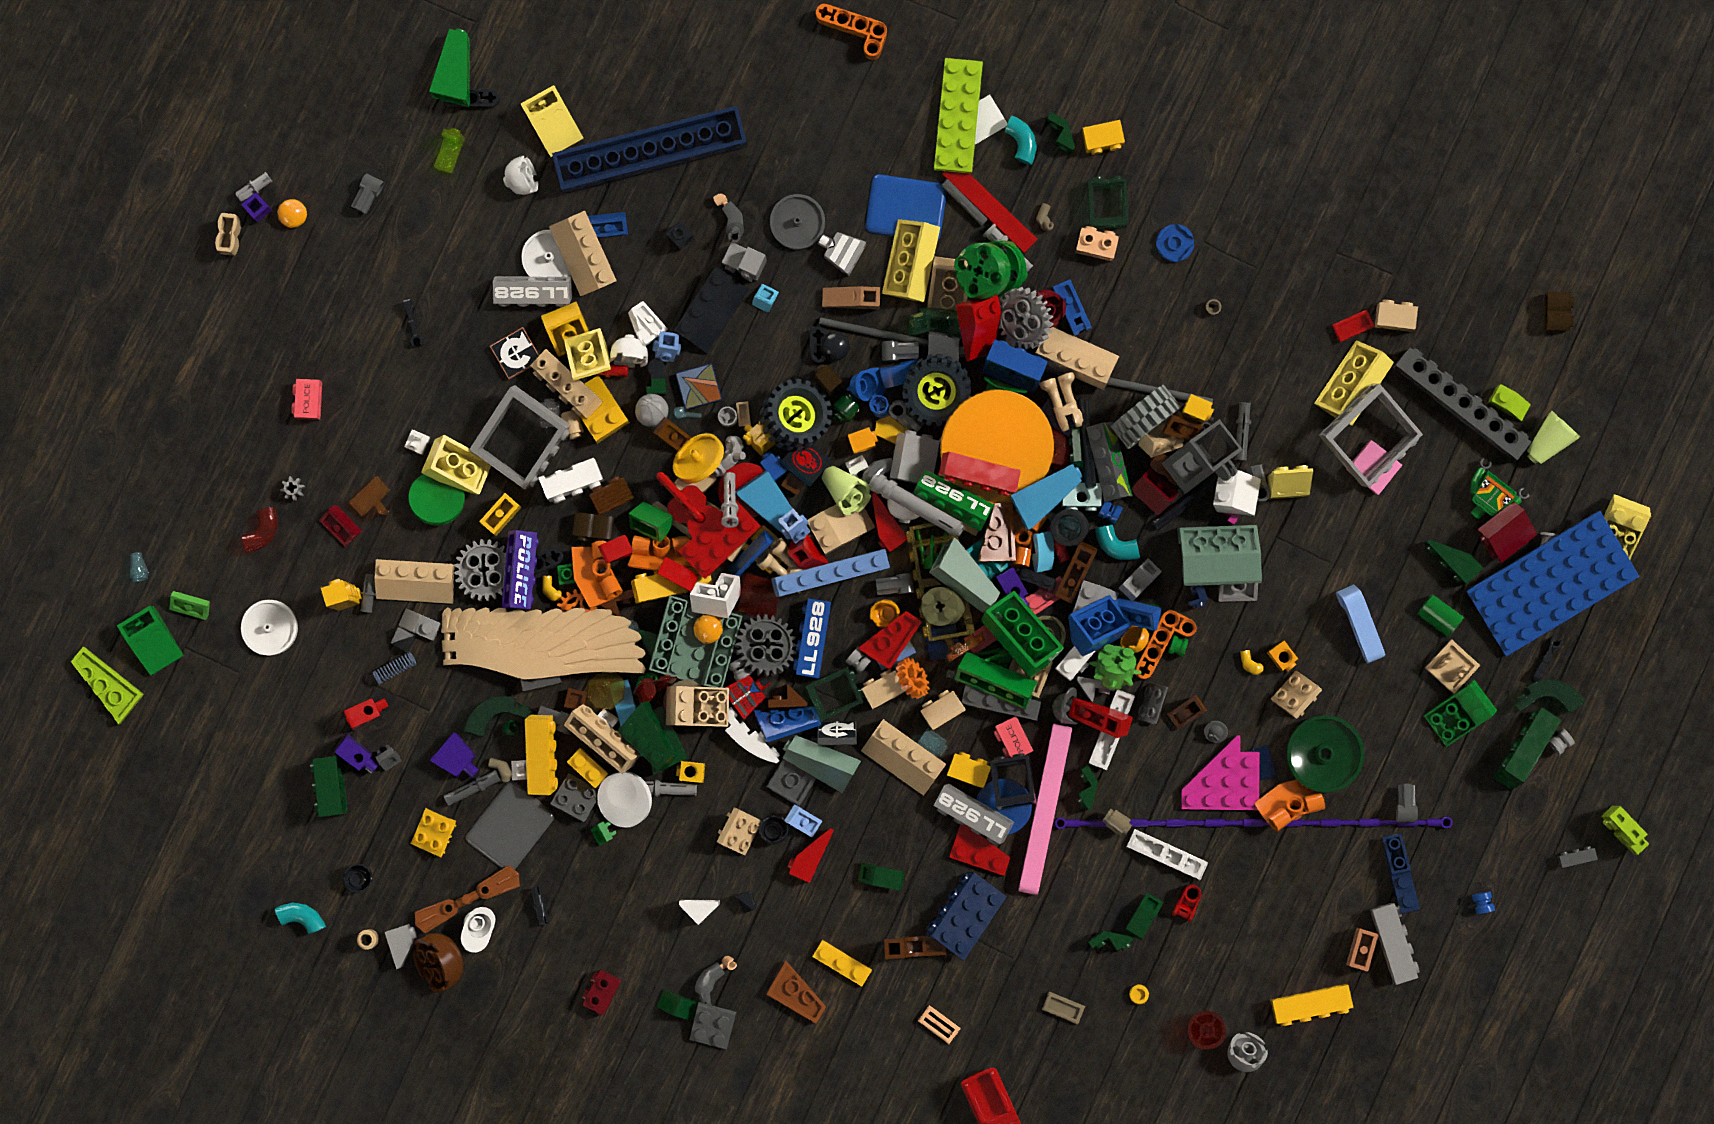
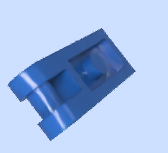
M1069 279L1054 286L1053 291L1058 293L1065 301V317L1072 334L1076 336L1082 330L1092 329L1071 280ZM1080 317L1082 323L1076 325L1074 320Z

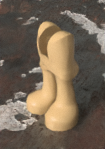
M1073 372L1057 377L1058 384L1066 401L1064 406L1059 396L1055 378L1039 383L1040 388L1046 391L1051 398L1054 406L1053 411L1063 432L1069 430L1066 415H1072V420L1076 427L1082 426L1083 422L1082 413L1077 407L1071 389V383L1075 379Z
M782 538L774 541L768 549L788 566L787 570L768 551H764L757 561V565L760 568L769 567L779 576L804 570L798 567L786 552V542Z

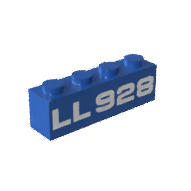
M808 598V602L803 604L802 614L806 615L805 621L800 623L799 632L803 634L802 640L797 641L796 651L799 652V659L794 660L793 666L796 675L819 679L831 602Z

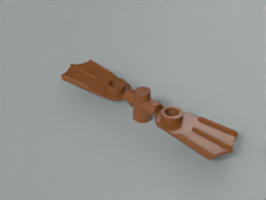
M508 865L481 882L477 886V892L475 890L455 901L448 899L414 912L415 925L426 934L453 917L457 913L458 908L471 904L479 897L488 899L520 887L519 873ZM484 886L488 887L489 892L487 894H484L482 892V888ZM447 905L452 906L451 912L446 911L445 907Z

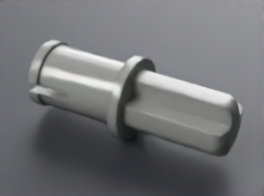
M264 172L255 180H250L249 184L238 190L235 194L242 202L255 192L259 193L258 191L272 183V180Z

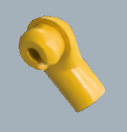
M542 576L543 594L551 601L561 600L562 592L552 587V576Z
M1250 650L1240 652L1242 665L1246 671L1253 675L1263 672V665L1251 660Z

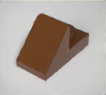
M1176 411L1170 416L1162 432L1190 441L1200 433L1203 426L1200 422L1187 419L1180 411Z
M665 417L653 432L658 438L677 451L692 438Z
M633 589L622 592L618 597L601 604V606L610 609L615 615L621 616L618 603L621 602V605L632 603V599H634Z
M787 684V699H784V696H772V700H768V708L807 707V702Z
M1194 695L1167 715L1179 730L1205 713L1207 709L1197 695Z

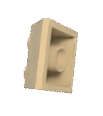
M946 690L938 695L939 700L934 703L930 700L922 705L923 709L920 712L932 731L966 710L954 691L949 692Z

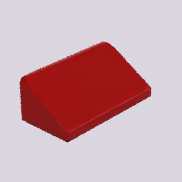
M664 557L656 574L689 592L692 591L699 574L667 557Z

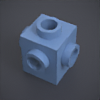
M660 331L657 340L653 341L652 351H655V359L663 362H674L675 356L680 354L681 344H678L679 334Z
M794 509L778 520L783 528L781 530L782 534L787 540L791 538L795 544L810 533L807 527L809 522L803 515L799 516Z

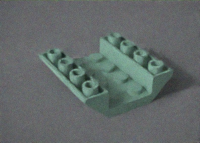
M1257 525L1177 528L1183 559L1182 575L1184 586L1262 583L1261 550Z
M669 595L649 670L682 680H692L707 687L723 688L742 616L731 613L729 618L720 617L723 628L720 638L711 644L702 643L695 637L694 624L697 618L704 614L692 612L691 602Z

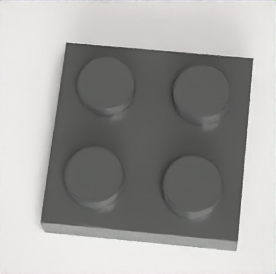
M699 1002L689 1040L727 1049L736 1012Z

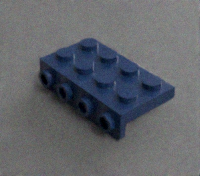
M967 872L961 876L960 884L951 891L948 902L939 909V915L935 921L928 925L926 933L928 937L933 938L961 960L966 959L1007 897L975 872Z

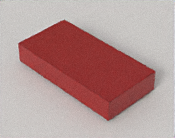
M1367 310L1332 325L1339 343L1375 327Z

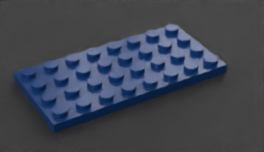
M1597 511L1470 587L1466 592L1505 656H1508L1640 576L1601 511Z

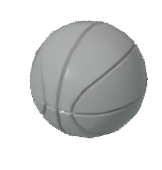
M656 394L642 396L635 406L637 420L647 427H657L662 419L668 416L667 402Z

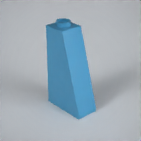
M1072 464L1010 496L1027 531L1031 530L1081 483L1080 478H1082V474L1078 467L1075 468Z
M764 471L737 489L735 495L782 534L781 530L783 528L778 520L792 510V507L769 472Z

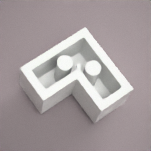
M721 573L715 585L696 582L690 593L692 612L729 618L741 595L740 577Z

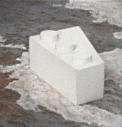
M594 458L572 465L563 471L558 470L555 474L548 477H539L546 498L550 502L554 501L555 504L564 501L565 496L570 494L572 496L583 493L582 489L587 487L593 489L601 485L600 482L604 481Z

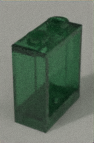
M1112 176L1106 180H1103V177H1092L1091 180H1088L1089 226L1096 229L1127 227L1128 202L1126 179H1122V176ZM1120 187L1122 217L1094 218L1093 188Z
M848 667L806 686L821 722L863 703L864 693L861 687H856L854 683L857 680L853 670L849 671ZM842 675H846L857 700L826 714L815 688Z

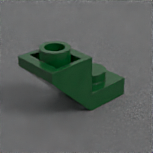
M1051 112L1046 121L1049 124L1048 126L1055 131H1062L1056 141L1058 149L1066 154L1068 152L1073 153L1075 145L1068 121Z
M1087 765L1080 769L1082 772L1080 777L1085 784L1089 783L1090 786L1078 793L1080 798L1077 801L1082 809L1086 807L1087 810H1090L1093 806L1098 781Z
M861 862L858 881L901 891L905 871Z
M1146 893L1125 931L1142 940L1164 902Z
M1103 930L1088 940L1092 948L1096 947L1099 949L1107 943L1106 939L1109 938L1117 951L1119 949L1124 951L1132 946L1130 942L1133 941V938L1128 935Z

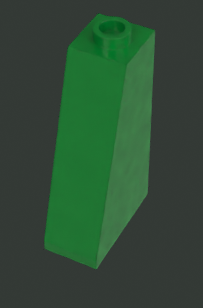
M449 29L429 92L434 99L469 107L470 38L466 31L462 29Z

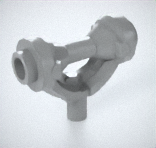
M727 437L722 461L711 474L712 476L722 477L726 470L733 467L738 460L745 459L746 454L742 452L744 448L743 442L739 437Z

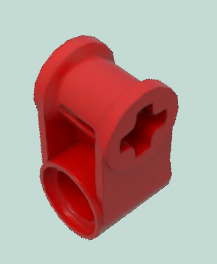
M1195 884L1185 886L1174 907L1173 916L1183 917L1189 923L1192 921L1202 895L1198 886ZM1190 888L1197 890L1195 898L1187 896V891Z

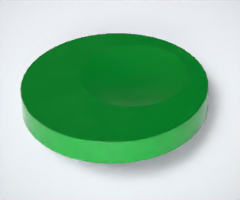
M425 474L413 482L409 491L411 511L420 521L429 525H444L452 522L460 515L464 507V490L438 482Z

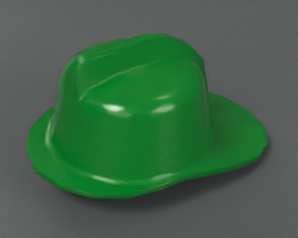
M984 376V380L987 381L985 391L1008 390L1027 393V390Z

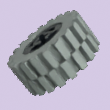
M1162 385L1111 425V428L1125 446L1130 449L1153 428L1168 420L1173 413L1181 409V406L1167 388Z

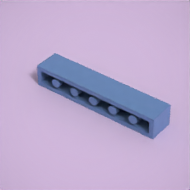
M882 549L771 578L775 596L780 597L887 569L890 566L886 550Z

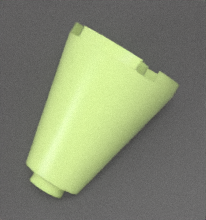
M1551 411L1529 446L1527 452L1530 454L1527 457L1535 464L1537 462L1542 464L1578 440L1580 436Z
M835 466L824 470L822 480L840 511L846 515H852L851 512L856 511L858 513L867 505L871 498L869 492L870 490L872 491L867 482Z

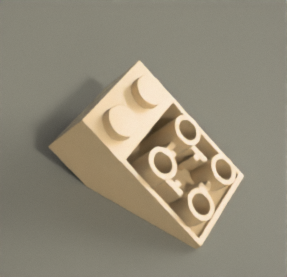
M667 687L666 725L728 727L729 688Z

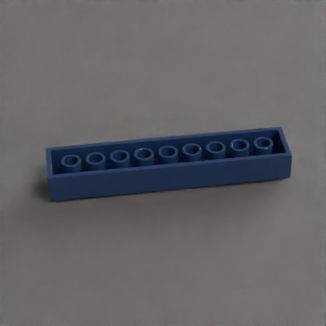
M733 106L554 152L552 155L561 190L565 194L747 147V142L738 107Z

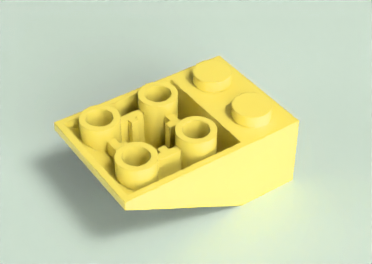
M554 85L521 103L550 157L553 156L552 153L565 150L584 139Z
M1304 465L1296 466L1293 470H1288V467H1277L1267 476L1268 488L1270 490L1269 499L1309 496L1313 468L1308 469V466Z
M1614 494L1604 518L1630 560L1651 517L1650 508Z

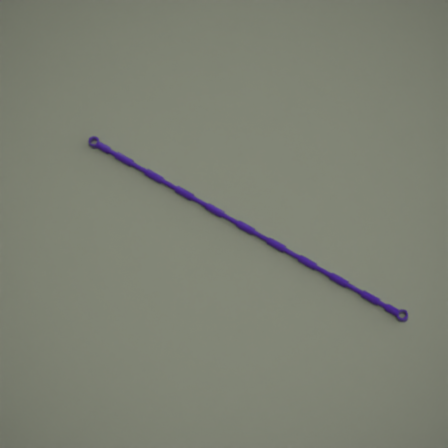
M1059 817L1055 820V826L1058 829L1080 826L1106 827V824L1102 822L1103 819L1080 821V819H1064ZM1450 817L1426 820L1417 819V823L1379 819H1298L1291 821L1285 827H1302V825H1320L1321 827H1340V825H1359V827L1426 825L1450 828L1453 822ZM1060 819L1064 821L1062 827L1057 825V821ZM1131 819L1130 821L1131 827H1147L1148 825H1166V827H1186V825H1205V827H1225V825L1263 827V825H1269L1263 819H1243L1237 821H1225V819H1205V821H1186V819L1147 821V819ZM1444 819L1449 820L1448 826L1443 825Z

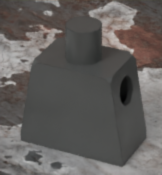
M936 331L929 332L928 355L932 354L933 358H937V354H943L942 358L945 359L950 356L953 358L952 361L954 363L959 361V357L966 358L964 347L960 346L959 336Z

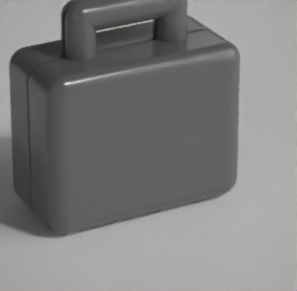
M509 781L506 782L471 827L465 839L468 844L499 868L503 869L510 865L515 870L552 823L555 814L533 795H529L516 782Z

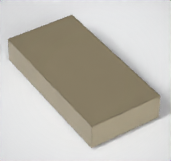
M1049 991L1042 1010L1078 1024L1085 1006Z

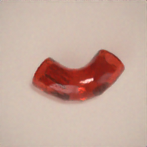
M1051 426L1054 451L1050 467L1062 470L1068 467L1070 447L1065 436Z
M275 507L257 511L259 519L258 528L252 533L242 535V543L246 553L264 548L274 539L278 529V516Z

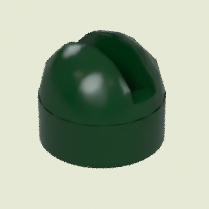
M510 720L504 724L502 731L504 735L513 737L519 733L520 729L515 721Z

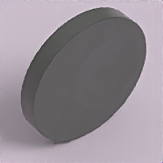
M793 194L784 197L775 205L770 216V227L773 236L781 245L793 250H803L813 246L821 238L825 229V216L821 206L813 198L802 194Z

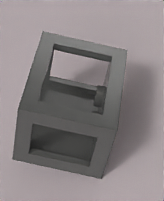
M1219 419L1161 464L1186 494L1214 472L1223 481H1228L1231 476H1235L1237 469L1231 459L1243 449ZM1218 431L1232 449L1214 462L1201 443Z

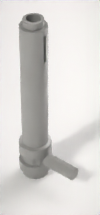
M875 474L872 477L869 487L876 494H882L883 498L893 500L954 536L961 535L964 526L959 520L897 486V481L894 479L889 481L882 474Z

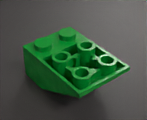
M154 606L146 607L117 625L124 639L151 676L184 656Z
M1473 680L1425 714L1424 717L1447 747L1491 718L1497 712V709L1477 682Z

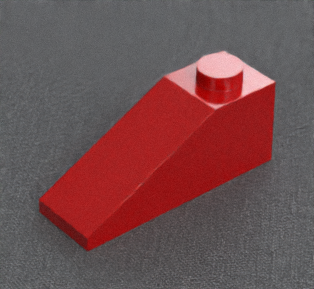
M874 492L872 494L878 537L881 540L878 544L882 549L888 550L891 553L908 541L909 538Z
M1073 698L1068 715L1115 738L1128 735L1133 717L1118 710Z
M830 828L799 853L795 859L791 858L787 867L790 869L789 874L810 883L834 829Z

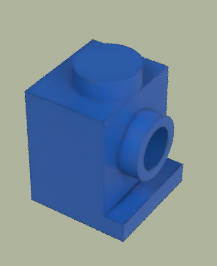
M769 451L761 457L762 461L760 464L765 471L769 472L775 482L789 472L787 468H783V465L780 464L782 459L779 455L775 457Z

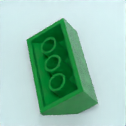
M1015 591L988 608L981 619L982 623L1030 678L1043 670L1064 649L1061 643Z

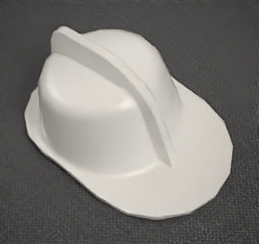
M486 907L475 908L464 919L461 943L469 952L476 953L482 951L489 942L495 925V915L490 909Z

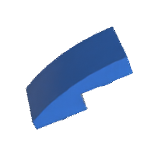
M919 359L881 368L880 373L884 388L904 384L907 372L910 371V367L913 364H917Z

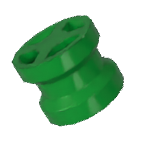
M1173 635L1168 653H1177L1180 657H1183L1189 639H1179L1178 636Z

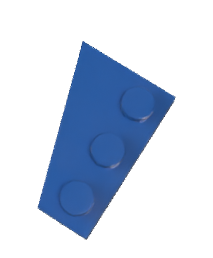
M814 707L791 708L789 711L771 709V712L753 710L754 717L766 742L821 725V720Z

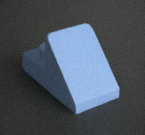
M795 804L784 820L810 837L814 836L822 823L820 819Z

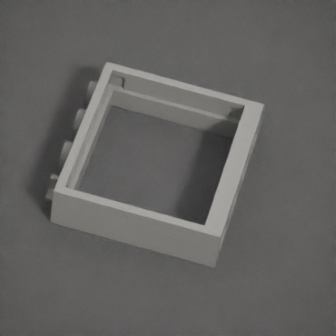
M1372 383L1318 436L1361 486L1371 487L1379 481L1378 478L1383 473L1385 474L1391 470L1392 464L1396 460L1402 459L1406 455V451L1417 444L1416 442L1423 434L1381 384ZM1377 397L1408 434L1364 476L1333 439Z
M512 386L469 450L523 489H527L530 486L533 487L538 482V474L540 471L544 472L548 467V459L557 453L560 448L558 444L561 440L564 441L567 438L568 429L571 425L517 386ZM515 399L558 429L526 479L483 449Z

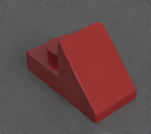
M626 535L598 546L606 564L627 558L633 552Z

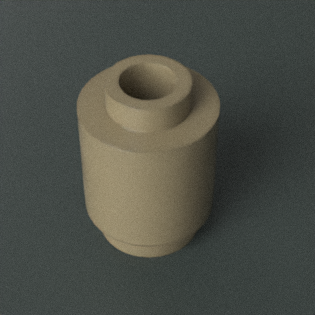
M1112 809L1109 810L1102 821L1106 824V827L1120 836L1122 833L1126 835L1132 826L1130 824L1131 819Z

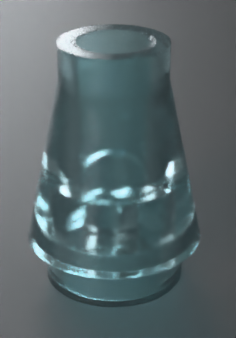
M142 553L130 554V577L133 582L147 580L149 572L142 558Z

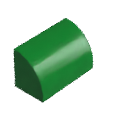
M642 502L629 513L630 528L658 542L662 541L668 534L673 521V515L646 502Z
M1434 595L1428 597L1417 613L1418 616L1447 637L1464 618Z

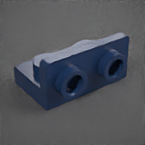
M1190 586L1192 596H1197V600L1188 602V607L1192 606L1193 609L1203 607L1205 605L1204 602L1208 600L1204 586Z

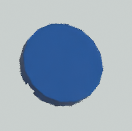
M1173 224L1166 226L1160 231L1156 240L1158 253L1169 262L1177 263L1184 261L1194 249L1193 234L1183 225Z

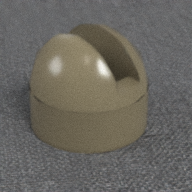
M1210 299L1206 303V310L1210 314H1218L1221 311V303L1217 299ZM1209 304L1218 305V308L1209 307Z

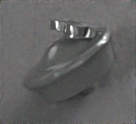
M1211 721L1205 726L1204 735L1209 741L1219 743L1226 739L1228 729L1220 721Z

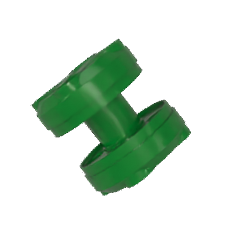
M997 240L988 243L971 244L954 261L957 282L969 298L987 299L996 295L1005 296L1006 292L1014 288H1020L1028 275L1025 258L1020 249L1011 241ZM1004 246H1005L1006 249H1007V253H1006V254L1004 253V250H1003V249H1004ZM965 260L967 261V264H968V265H967V268L965 267V264H964ZM1015 271L1017 273V279H1015L1014 277ZM975 285L978 287V292L975 291Z

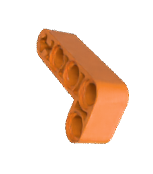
M821 4L817 7L816 19L820 24L865 38L864 54L869 60L879 58L887 37V27L883 22L828 4ZM824 11H827V15H825V17L822 18L821 14H823ZM844 16L848 21L845 24H840L837 19ZM862 22L866 27L858 30L855 25ZM876 28H881L884 33L877 36L873 31ZM870 46H875L878 51L872 54L867 49Z
M1172 610L1163 613L1157 630L1153 631L1135 669L1139 670V667L1145 666L1146 662L1143 659L1152 662L1153 666L1148 664L1146 668L1148 674L1145 673L1143 676L1135 674L1136 677L1139 679L1149 678L1153 674L1173 633L1175 632L1183 637H1190L1196 632L1195 622ZM1167 614L1174 616V624L1169 625L1166 623L1165 616ZM1184 623H1189L1192 626V631L1188 634L1182 630ZM1158 631H1163L1166 634L1164 642L1157 640L1156 634ZM1150 648H1154L1157 651L1155 659L1148 657L1147 652Z

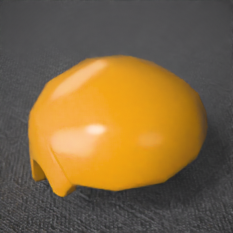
M295 199L285 200L280 204L277 211L279 221L289 228L299 227L305 222L307 217L306 207Z
M887 599L877 601L870 610V619L874 621L876 626L881 628L886 627L900 616V610L896 603Z
M707 614L697 618L694 624L695 637L702 643L707 644L717 641L723 632L721 618Z
M1132 625L1125 635L1121 637L1120 645L1124 648H1131L1134 653H1138L1148 644L1149 633L1145 628Z

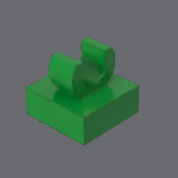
M603 821L590 829L599 846L613 839L612 836L617 833L616 830L609 832L607 829L612 824L611 822L604 823Z

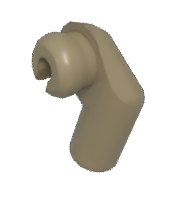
M1045 203L1041 204L1036 220L1043 231H1050L1054 227L1053 222L1047 216L1051 206Z
M490 758L488 767L498 769L501 781L509 782L512 777L509 764Z

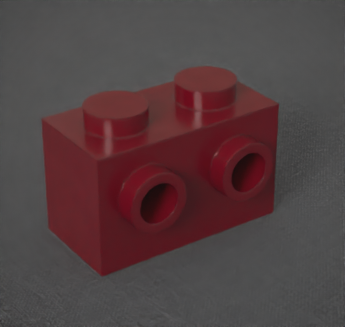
M1151 468L1131 488L1135 496L1141 499L1158 516L1179 494Z
M602 969L599 973L595 972L590 981L593 983L591 989H586L582 1000H584L583 1006L601 1015H605L622 979Z

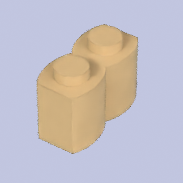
M221 213L218 219L219 233L215 242L216 249L221 254L235 256L239 248L237 236L241 231V221L235 214Z

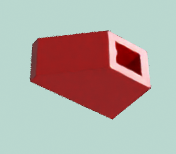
M808 534L796 544L793 540L790 542L787 553L798 567L808 569L828 563Z

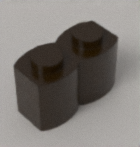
M1571 292L1545 293L1544 331L1567 332L1570 330V327H1573L1574 317L1571 316L1570 310L1574 307V297H1571Z
M820 365L814 371V381L829 397L842 387L843 381L828 365Z
M575 512L572 535L577 536L576 540L588 541V538L596 539L595 542L611 541L614 517Z

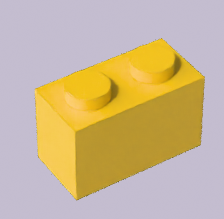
M1120 120L1083 127L1082 129L1086 153L1096 155L1102 153V150L1105 149L1115 151L1124 146L1125 140Z
M1191 394L1181 414L1187 419L1203 424L1204 421L1208 422L1214 409L1211 408L1212 402Z
M504 493L479 522L497 536L522 507Z
M579 748L567 761L594 788H598L603 780L610 775L582 748Z
M961 751L959 755L954 754L947 776L984 788L991 769L988 766V761L980 758L974 761L969 759L971 755Z

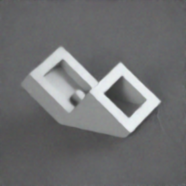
M1148 558L1119 589L1133 601L1162 571Z

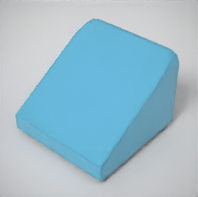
M761 284L754 296L752 305L765 312H769L779 292Z

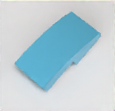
M1051 531L1033 534L1036 553L1031 555L1034 571L1042 572L1053 569L1054 542Z

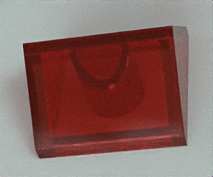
M747 573L737 611L761 617L767 614L769 619L773 615L776 616L780 597L775 596L772 580Z

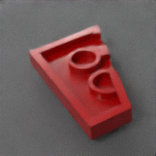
M905 611L858 647V649L890 670L922 621Z

